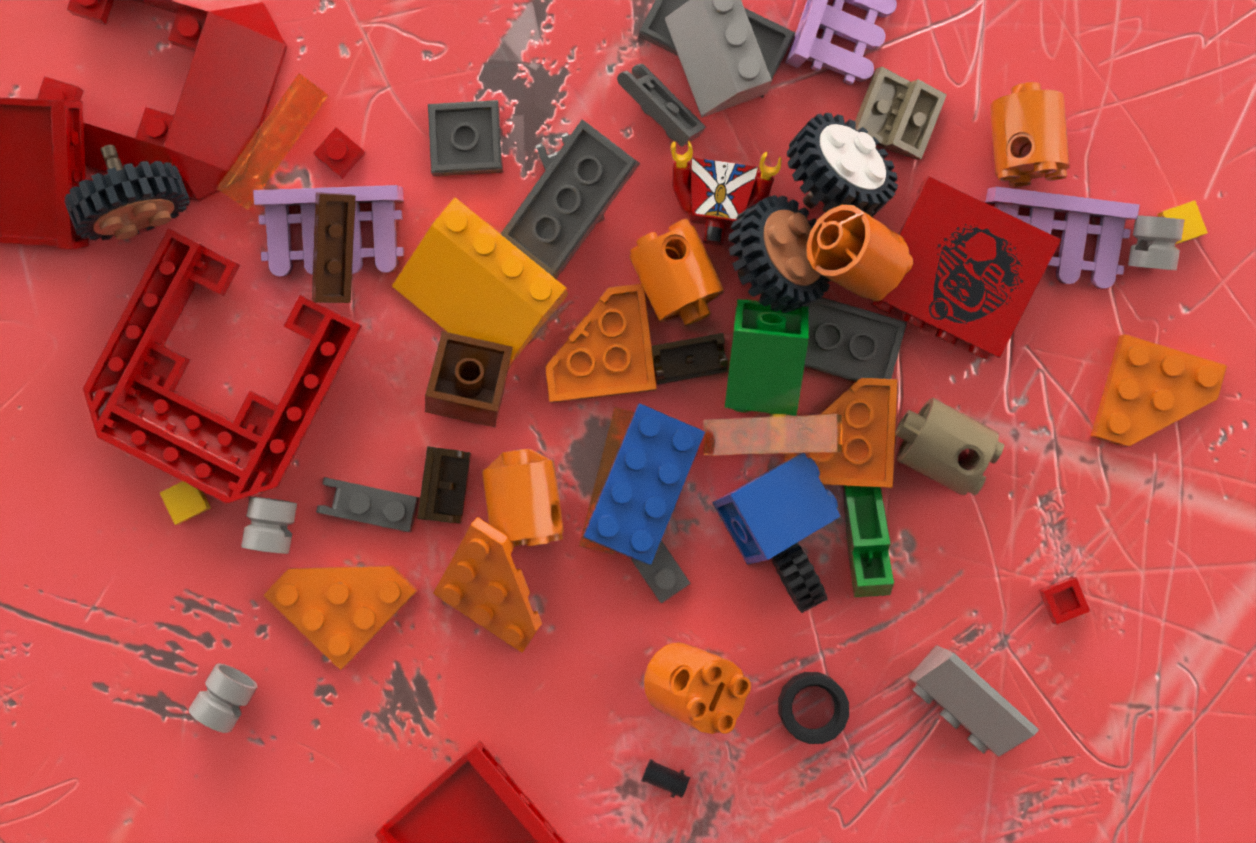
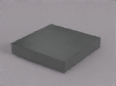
M498 100L428 104L431 174L433 176L503 172Z

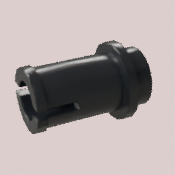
M650 759L641 781L670 792V797L672 798L675 795L682 798L690 777L684 775V770L677 772Z

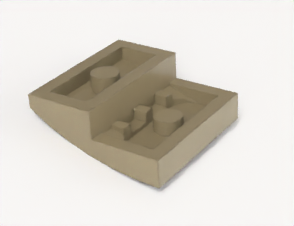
M881 66L875 69L857 114L855 129L859 130L861 127H864L868 131V135L872 138L875 137L879 141L877 146L920 160L923 157L947 94L919 79L910 82Z

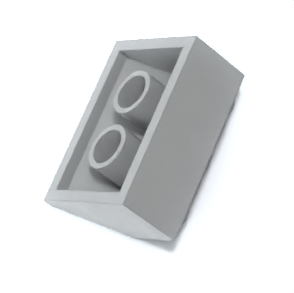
M689 0L665 17L666 26L701 118L768 93L772 79L741 0Z
M938 645L931 650L908 676L916 684L912 690L926 703L930 704L934 700L943 708L940 715L955 729L962 725L971 734L967 740L983 754L990 750L997 756H1001L1033 737L1039 731L1034 724L955 653Z

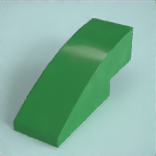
M843 485L846 535L854 598L890 595L894 586V579L889 556L890 538L881 487Z

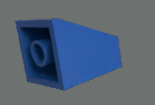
M804 452L712 502L747 565L769 560L841 517L837 510L838 503L831 491L824 488L819 479L820 472L816 463L811 458H807Z

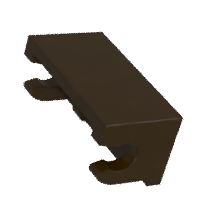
M723 333L652 346L657 385L726 373L728 358L725 356Z
M427 446L417 519L462 523L471 458L470 452Z

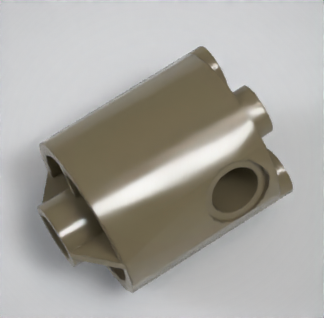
M930 398L918 414L908 410L895 432L896 436L903 439L897 455L898 462L960 495H966L968 492L973 495L979 493L986 480V476L983 475L989 462L994 464L999 459L1005 446L998 441L999 434L997 431L935 398ZM969 449L967 458L958 461L961 451Z

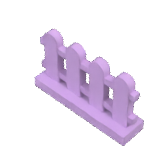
M807 0L785 63L798 68L806 60L811 61V69L819 71L823 66L845 76L843 82L849 85L853 84L854 80L863 82L870 78L874 73V65L869 59L863 57L865 48L876 49L884 43L885 32L874 23L877 16L887 17L895 11L897 6L896 0H834L832 6L827 4L828 0ZM844 2L867 11L865 19L863 20L842 11ZM819 28L823 29L821 39L816 37ZM833 34L856 43L854 51L850 52L831 44Z
M403 187L253 190L254 205L265 207V215H258L259 224L266 225L268 252H261V261H268L269 270L275 276L288 275L292 271V260H304L306 271L313 275L316 192L356 195L352 274L358 273L362 269L363 257H375L377 269L388 273L396 269L398 256H405L404 247H397L396 220H403L402 210H395V202H404ZM359 203H372V211L360 212ZM300 205L301 214H289V206ZM360 221H373L374 248H362ZM302 223L303 251H292L290 224Z
M997 186L988 188L985 203L995 204V208L1051 234L1052 229L1063 230L1059 256L1052 257L1048 266L1057 267L1056 277L1059 282L1063 284L1075 283L1080 277L1081 270L1092 271L1091 282L1095 287L1109 288L1114 284L1116 274L1123 275L1125 266L1118 265L1122 238L1128 239L1130 237L1131 229H1124L1125 220L1137 219L1140 205ZM1019 207L1030 208L1029 216L1018 215ZM1054 212L1065 213L1064 221L1053 220ZM1090 216L1101 217L1100 225L1089 224ZM1087 234L1098 235L1093 262L1083 261Z

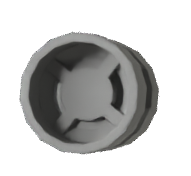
M1138 215L1133 229V236L1138 240L1136 244L1131 246L1128 266L1177 270L1180 250L1175 247V243L1182 240L1185 220Z
M250 496L246 516L251 520V524L244 527L241 547L263 552L288 554L292 533L287 528L288 525L293 524L295 521L297 503Z
M218 663L205 681L207 691H199L189 707V713L203 725L222 733H229L242 714L239 706H245L249 703L258 686L252 678L240 670Z

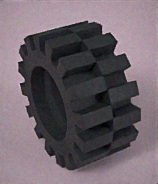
M798 542L771 558L783 585L801 613L828 600L825 589L814 571L813 565L809 562L806 553H804Z

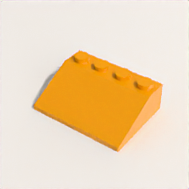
M455 197L431 225L392 285L394 289L447 332L513 347L509 366L568 296L567 288Z

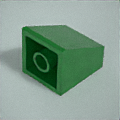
M737 299L724 408H731L742 413L757 411L771 415L786 414V416H797L809 339V307L803 306L795 311L782 313V310L777 312L771 310V304L764 307L759 301Z

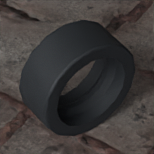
M803 672L792 677L783 686L778 698V713L785 728L796 739L807 744H824L835 739L844 730L849 718V701L844 690L831 677L819 672ZM809 686H818L825 689L834 701L832 719L825 726L818 729H808L801 726L795 720L792 713V703L795 696L800 690Z

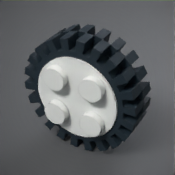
M820 113L812 118L790 142L787 157L791 159L788 161V166L790 169L796 170L792 174L794 180L804 182L800 187L801 191L804 194L809 192L803 198V202L808 208L813 209L820 201L824 203L822 211L825 213L829 209L840 205H854L873 217L895 195L894 192L898 187V184L895 183L898 179L897 173L891 171L894 168L893 162L884 160L888 156L886 150H878L875 147L879 141L875 137L872 138L868 135V131L864 127L856 130L855 121L849 119L845 123L842 115L837 114L833 118L831 113H825L823 116Z

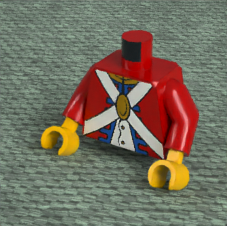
M674 141L671 144L672 158L676 161L673 163L672 189L681 209L690 214V221L705 224L702 242L709 245H723L726 227L731 228L732 223L737 220L736 217L740 213L769 197L774 182L773 176L780 171L782 158L779 156L777 165L772 168L764 163L767 152L761 156L759 167L692 158L693 150L689 141L688 151L683 155L675 152L676 143Z

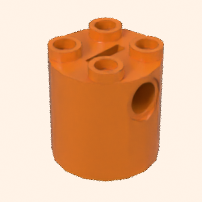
M1026 82L1013 86L1011 94L994 100L990 104L995 175L998 180L1009 181L1011 187H1022L1030 185L1031 179L1045 177L1047 181L1066 178L1067 169L1070 166L1063 93L1057 90H1041L1040 83Z
M840 205L829 209L817 220L810 231L807 241V258L814 270L862 298H870L873 301L882 300L889 292L895 289L913 265V258L909 255L908 246L903 237L854 205Z
M683 219L672 224L668 228L669 232L661 236H657L656 232H652L639 238L636 241L638 246L630 250L629 258L659 322H666L681 317L684 325L688 326L711 314L707 303L722 295L724 289L695 227L690 224L688 219Z
M531 449L502 452L486 469L482 470L489 525L508 536L513 548L527 544V546L547 544L551 541L563 539L562 533L564 528L554 460H550Z
M676 642L664 646L655 653L647 666L644 677V689L650 705L659 712L703 733L715 734L720 732L727 734L734 729L736 720L743 711L746 697L751 690V682L732 661L692 645Z

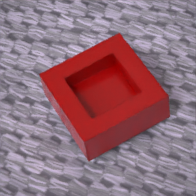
M335 127L313 154L343 179L365 152Z
M1069 577L1039 590L1053 624L1058 625L1090 612L1077 577Z

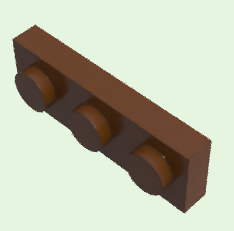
M316 192L312 301L315 303H351L356 195Z

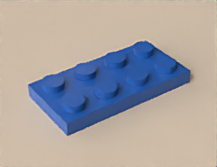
M639 403L583 534V538L644 564L651 565L705 431Z

